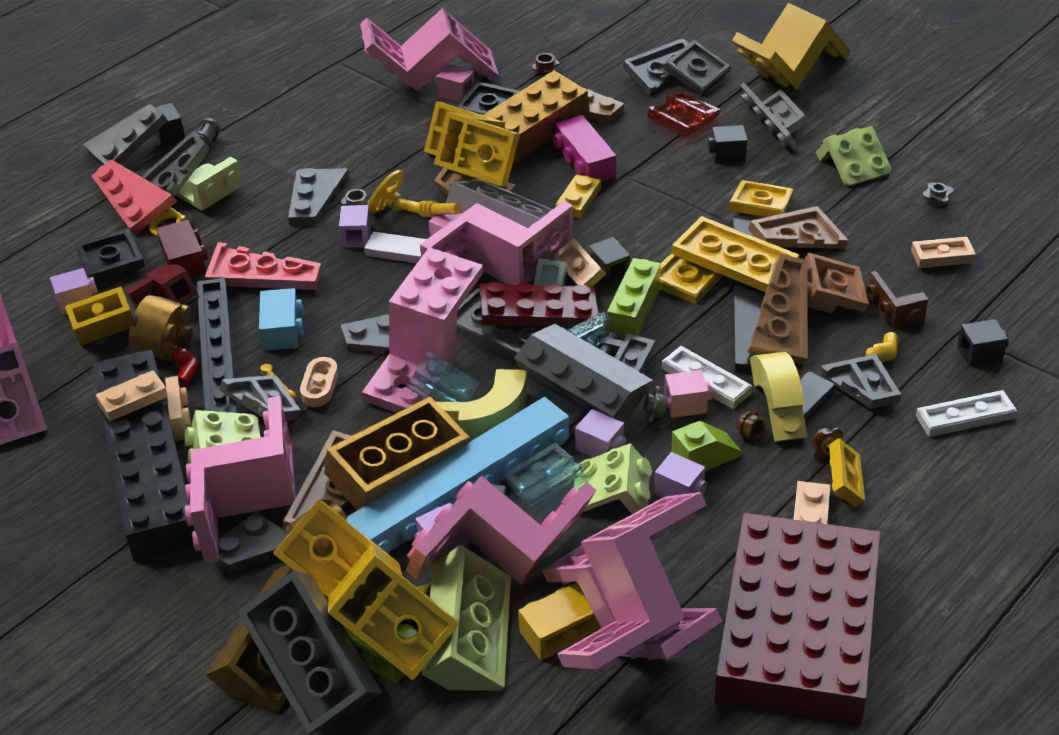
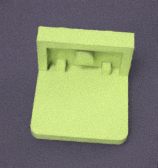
M873 126L862 129L856 128L838 136H829L822 141L823 144L816 151L819 161L829 158L833 159L844 185L848 187L886 176L891 172V166Z
M229 157L216 166L211 164L202 165L192 173L177 193V196L200 210L210 207L215 202L242 187L238 161Z
M195 410L191 427H186L185 446H190L187 454V464L191 463V450L261 438L258 418L255 415L245 413Z
M630 443L579 463L576 467L574 488L579 490L585 482H588L597 490L584 511L620 499L628 510L634 514L648 506V500L650 499L649 482L652 468L649 461L645 457L643 458Z

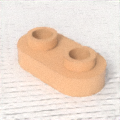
M319 357L308 364L300 386L301 398L305 405L320 407L330 401L338 378L337 363L333 359Z

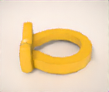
M170 207L152 221L149 228L152 235L158 238L156 228L159 223L171 218L176 219L177 223L188 220V218Z

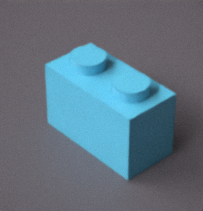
M295 288L260 291L259 332L263 351L298 348V336H303L302 318H298L303 317L302 299L297 300Z

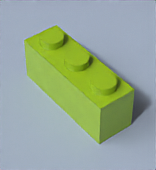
M632 259L607 311V336L610 332H614L621 341H624L627 334L639 336L660 291L661 263L646 259Z

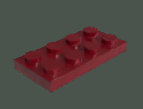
M497 282L480 284L481 325L549 327L556 324L560 327L598 328L599 314L594 287H587L585 285L559 286L556 284L544 286L527 283L510 285Z

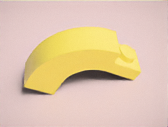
M786 352L752 356L750 362L754 388L762 387L766 395L774 442L806 438L807 432L803 413V405H805L804 394L792 358Z
M496 369L493 388L484 397L471 402L436 403L469 436L468 442H471L525 408L527 401V370Z

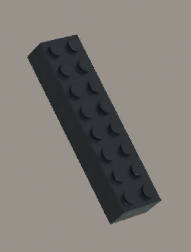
M152 350L92 363L98 393L152 370L159 377ZM161 399L112 421H109L101 409L125 535L133 561L194 546L193 531H195L194 525L188 526L186 520L185 506L190 504L187 501L185 483L165 400Z

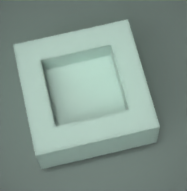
M538 258L534 285L546 286L548 284L564 286L568 263Z

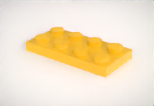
M702 216L672 244L673 255L763 292L767 290L775 261L780 254L799 258V254Z

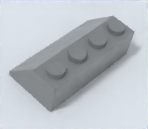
M480 179L451 182L446 203H458L461 206L460 213L467 211L478 203L526 228L531 227L532 224L539 221L552 210L549 207Z

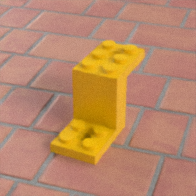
M790 3L786 5L762 44L738 32L732 39V42L738 47L737 52L747 58L746 62L756 68V72L766 79L769 76L775 78L774 81L784 88L791 86L798 89L823 49L826 54L833 58L839 56L847 59L851 53L850 49L826 20Z
M436 101L424 152L436 155L434 161L436 165L501 187H507L520 134L504 129L506 122Z
M319 498L273 553L293 570L311 574L321 592L328 597V613L411 680L415 679L459 625L458 620L402 576L399 562ZM320 538L329 539L334 546L332 553L326 557L316 555L313 550V544ZM404 619H412L418 624V631L412 637H402L397 632L398 624Z

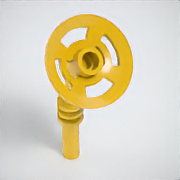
M396 170L385 178L367 204L370 215L380 212L388 205L391 208L395 207L418 213L421 217H434L436 214H459L461 211V206L458 203H438L436 201H421L419 203L402 199L401 194L398 193L404 178V173L401 170Z

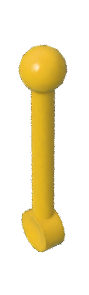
M271 364L261 366L262 375H275ZM281 382V384L284 386V388H285V389L287 390V392L290 394V396L292 397V399L295 400V399H296V393H295L294 391H292V390H289V389Z

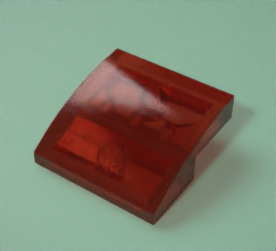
M685 91L667 94L665 104L649 107L647 117L682 136H687L711 123L720 114V109Z

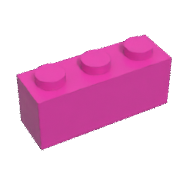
M583 115L555 123V134L552 136L554 146L564 154L565 160L571 163L577 175H584L601 181L616 177V154Z

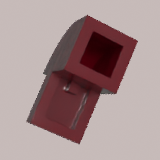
M167 265L146 273L147 278L125 291L135 310L141 301L149 295L159 296L182 304L199 294L187 270L179 265Z

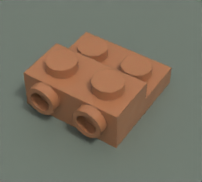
M808 253L805 257V260H807V307L817 311L833 313L838 305L848 310L853 309L864 312L869 302L860 267Z

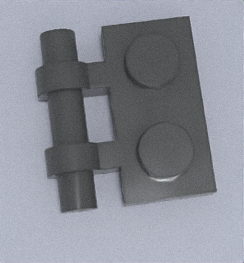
M610 332L607 337L601 340L598 349L610 356L616 354L614 358L643 373L655 351V340L627 334L624 341H621L616 333Z

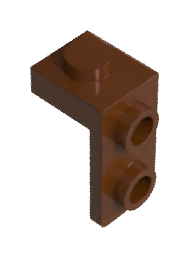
M877 271L870 272L869 283L866 285L867 297L875 303L881 317L886 319L893 329L925 321L928 298L924 292L896 298Z

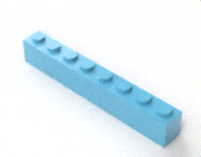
M543 397L347 517V521L388 554L399 545L414 538V534L417 533L415 518L447 503L453 505L457 500L456 495L468 481L473 484L480 476H483L491 484L496 485L507 477L513 476L518 470L532 461L538 460L556 446L562 445L569 439V416L546 397Z

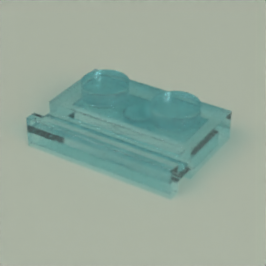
M428 351L406 387L425 399L431 397L435 402H469L480 382Z
M554 443L503 474L506 484L522 499H526L531 507L584 473L581 464L574 462L571 455L557 443Z

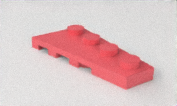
M112 159L91 175L135 235L177 202L168 192Z
M218 242L207 269L205 280L225 278L227 286L317 290L322 270L321 263L293 257H286L284 260L278 259L274 253L263 252L262 255L250 253V249L239 246L237 249H231L227 247V243Z

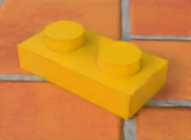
M576 174L557 201L556 207L565 201L573 205V217L581 219L601 189V180Z
M839 438L829 444L831 458L829 462L833 479L832 489L837 497L857 507L865 502L860 454Z

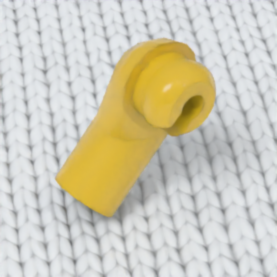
M893 332L886 333L883 343H877L873 347L868 348L865 352L866 356L876 354L881 363L894 360L897 356L898 335Z

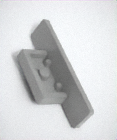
M743 82L740 87L744 92L741 97L749 108L751 106L754 107L752 109L760 121L766 120L764 123L772 134L778 133L776 137L784 148L789 146L794 152L799 150L791 134L808 122L804 113L781 89L761 102Z

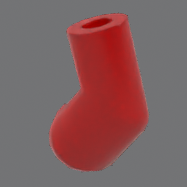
M179 348L174 352L173 359L181 370L177 375L180 387L187 388L199 371L200 364L192 353H188L186 348Z

